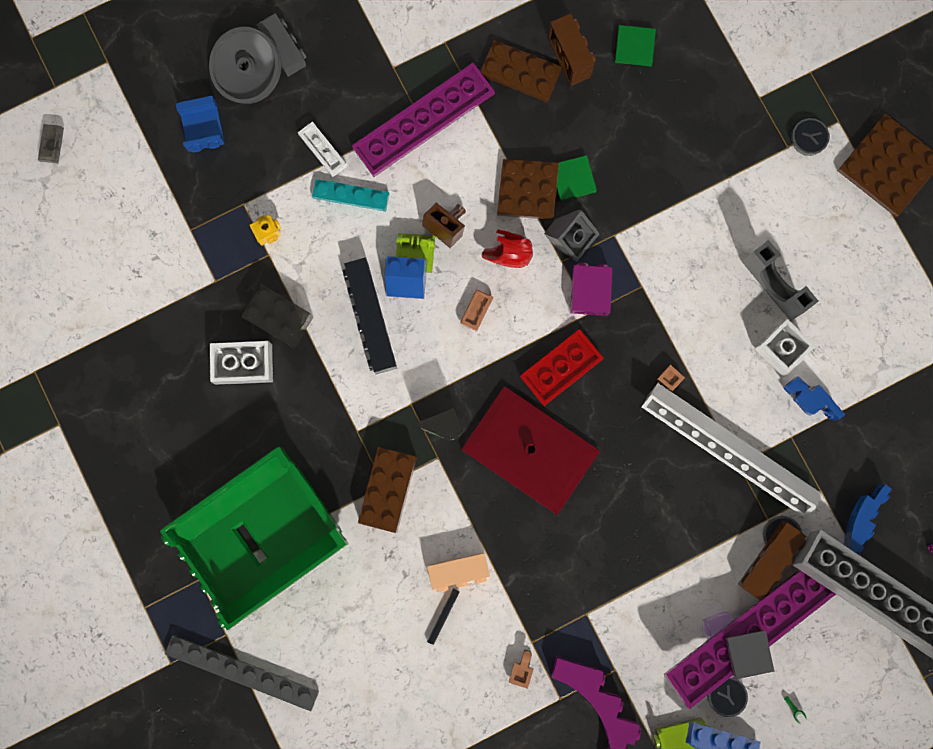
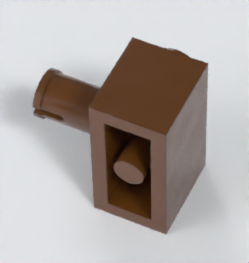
M436 202L424 213L422 226L451 248L463 236L465 225L458 219L466 213V210L463 206L461 207L460 204H457L448 212Z

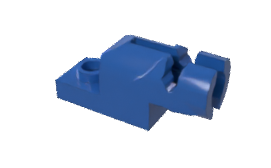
M798 376L783 387L789 395L796 393L793 401L809 416L816 414L822 408L824 415L833 421L839 420L845 415L820 385L810 389V386Z

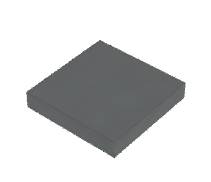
M762 630L725 638L734 679L775 672L766 631Z

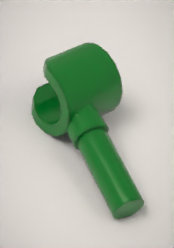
M788 696L785 697L784 700L794 713L795 721L801 724L797 719L799 714L804 715L807 720L806 714L802 710H798Z

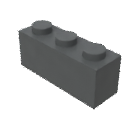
M275 13L256 24L258 29L268 35L276 44L281 57V67L287 77L306 67L304 59L307 57L301 48L298 49L296 47L297 41L293 34H288L286 31L288 27L283 18L279 19Z

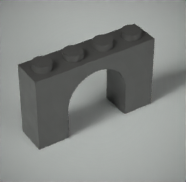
M768 240L742 263L791 321L805 313L819 300L807 286L801 290H796L783 280L775 266V260L781 254Z

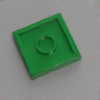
M619 25L615 63L652 66L656 29Z
M587 156L559 162L557 192L560 202L596 193L597 189Z

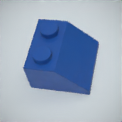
M387 256L385 271L386 296L424 299L427 261L419 258Z

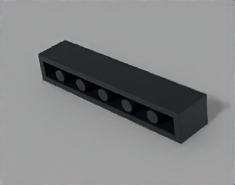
M364 257L344 263L345 269L342 272L345 281L349 280L350 287L347 290L350 299L354 298L355 305L352 308L355 317L359 316L360 323L357 326L360 335L364 334L365 341L362 344L365 353L368 352L370 359L367 360L370 371L373 370L375 375L398 369L367 258Z

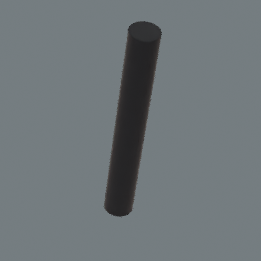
M452 589L427 640L428 643L435 644L460 593L459 590Z

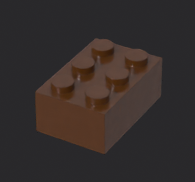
M571 13L550 22L548 40L570 86L591 78L596 62L593 52H589L587 48L586 37L581 35L579 31L580 26L577 19H574Z

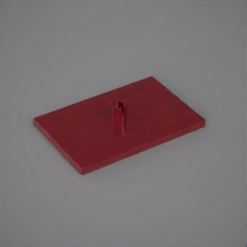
M505 386L461 449L556 515L559 514L600 452L594 446ZM528 447H533L534 453H529Z

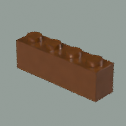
M782 520L738 585L761 601L764 596L771 593V587L774 582H778L781 579L784 568L793 562V555L796 551L803 548L807 536Z

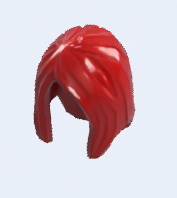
M498 229L496 233L503 235V237L497 236L496 238L497 241L501 242L500 245L484 249L481 255L482 258L502 266L522 268L530 263L533 257V246L529 239L519 234Z

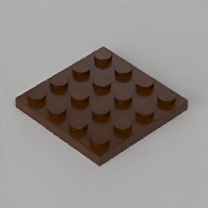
M884 114L837 171L893 216L898 217L933 175V150L887 114Z

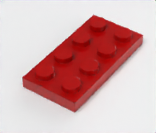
M579 329L524 372L520 378L540 403L545 406L604 358Z

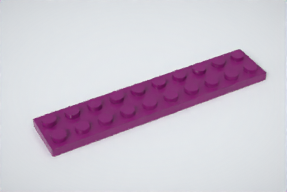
M798 570L773 589L771 593L764 596L761 601L756 602L664 673V676L686 708L691 709L733 676L725 638L764 630L766 631L770 647L836 594L801 570Z

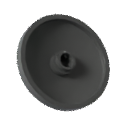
M252 27L231 29L217 40L212 49L209 60L210 76L216 89L225 98L241 104L256 103L266 98L278 83L281 74L279 50L273 40L260 30Z

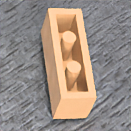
M485 553L427 566L432 590L437 589V592L449 590L448 586L456 585V588L468 585L467 582L475 580V584L487 581L486 577H490Z

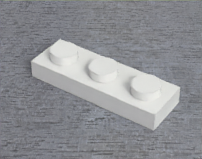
M313 122L298 132L301 139L332 177L347 167L344 160Z

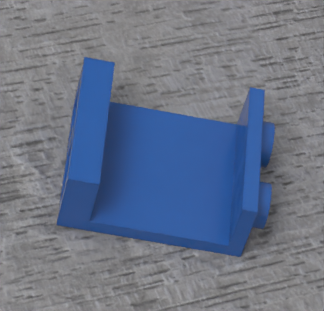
M213 96L176 103L177 111L181 115L186 142H183V145L188 152H200L204 148L215 149L225 144L217 102Z

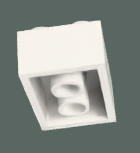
M269 341L210 343V382L216 385L273 382L272 344Z

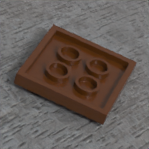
M503 159L497 215L554 220L559 163Z

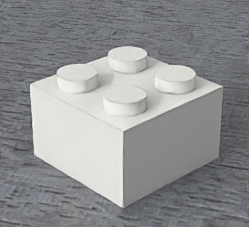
M786 319L755 350L784 376L790 373L815 345Z

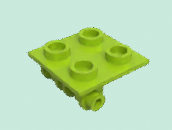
M398 233L396 238V257L425 259L427 261L426 273H432L435 236Z

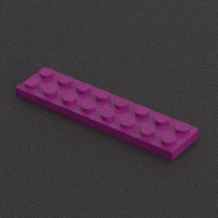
M472 63L352 145V149L374 178L493 96L495 91L475 64Z

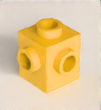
M270 215L260 216L256 219V222L249 225L261 246L266 243H274L281 236L279 230L282 228L278 220H273Z

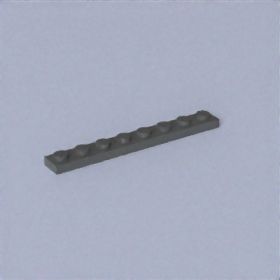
M172 635L165 655L308 711H312L319 691L177 635Z

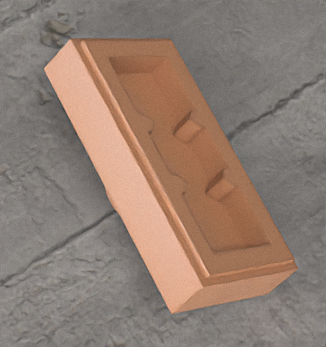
M476 289L460 324L477 332L493 297Z

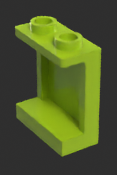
M700 717L656 728V735L653 736L656 748L695 749L686 743L689 722L706 726L705 721Z

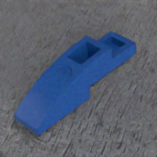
M886 484L878 485L870 497L868 495L860 496L853 508L846 528L844 546L858 555L863 550L862 545L864 542L869 540L874 534L873 529L876 525L870 520H873L878 515L880 505L889 499V492L891 491L889 486Z

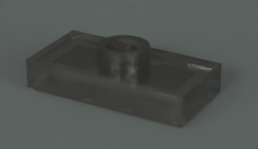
M43 124L38 161L59 164L64 132L62 126Z

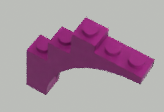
M556 656L551 677L569 685L592 704L605 728L608 749H628L627 743L635 745L636 740L639 741L641 736L640 725L636 721L617 716L621 714L623 709L622 698L619 695L599 690L600 687L603 688L606 678L603 675L602 669Z

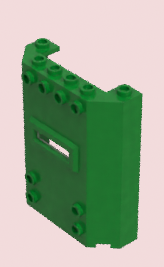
M282 447L274 449L160 530L163 542L167 546L177 547L179 550L177 553L181 560L186 561L190 566L188 569L191 575L198 578L202 591L205 594L208 593L212 600L210 602L216 610L219 609V612L216 613L218 616L217 621L227 631L349 544L342 535L340 526L296 463L289 459ZM243 524L266 556V559L259 563L237 531V528Z

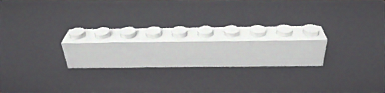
M659 383L656 384L647 396L642 408L804 518L817 507L821 494L819 491Z

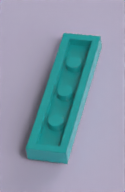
M316 179L312 198L386 212L390 194L386 191Z

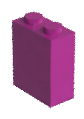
M587 263L574 265L572 269L570 314L608 316L610 314L612 267H608L606 264H597L596 267L589 266Z

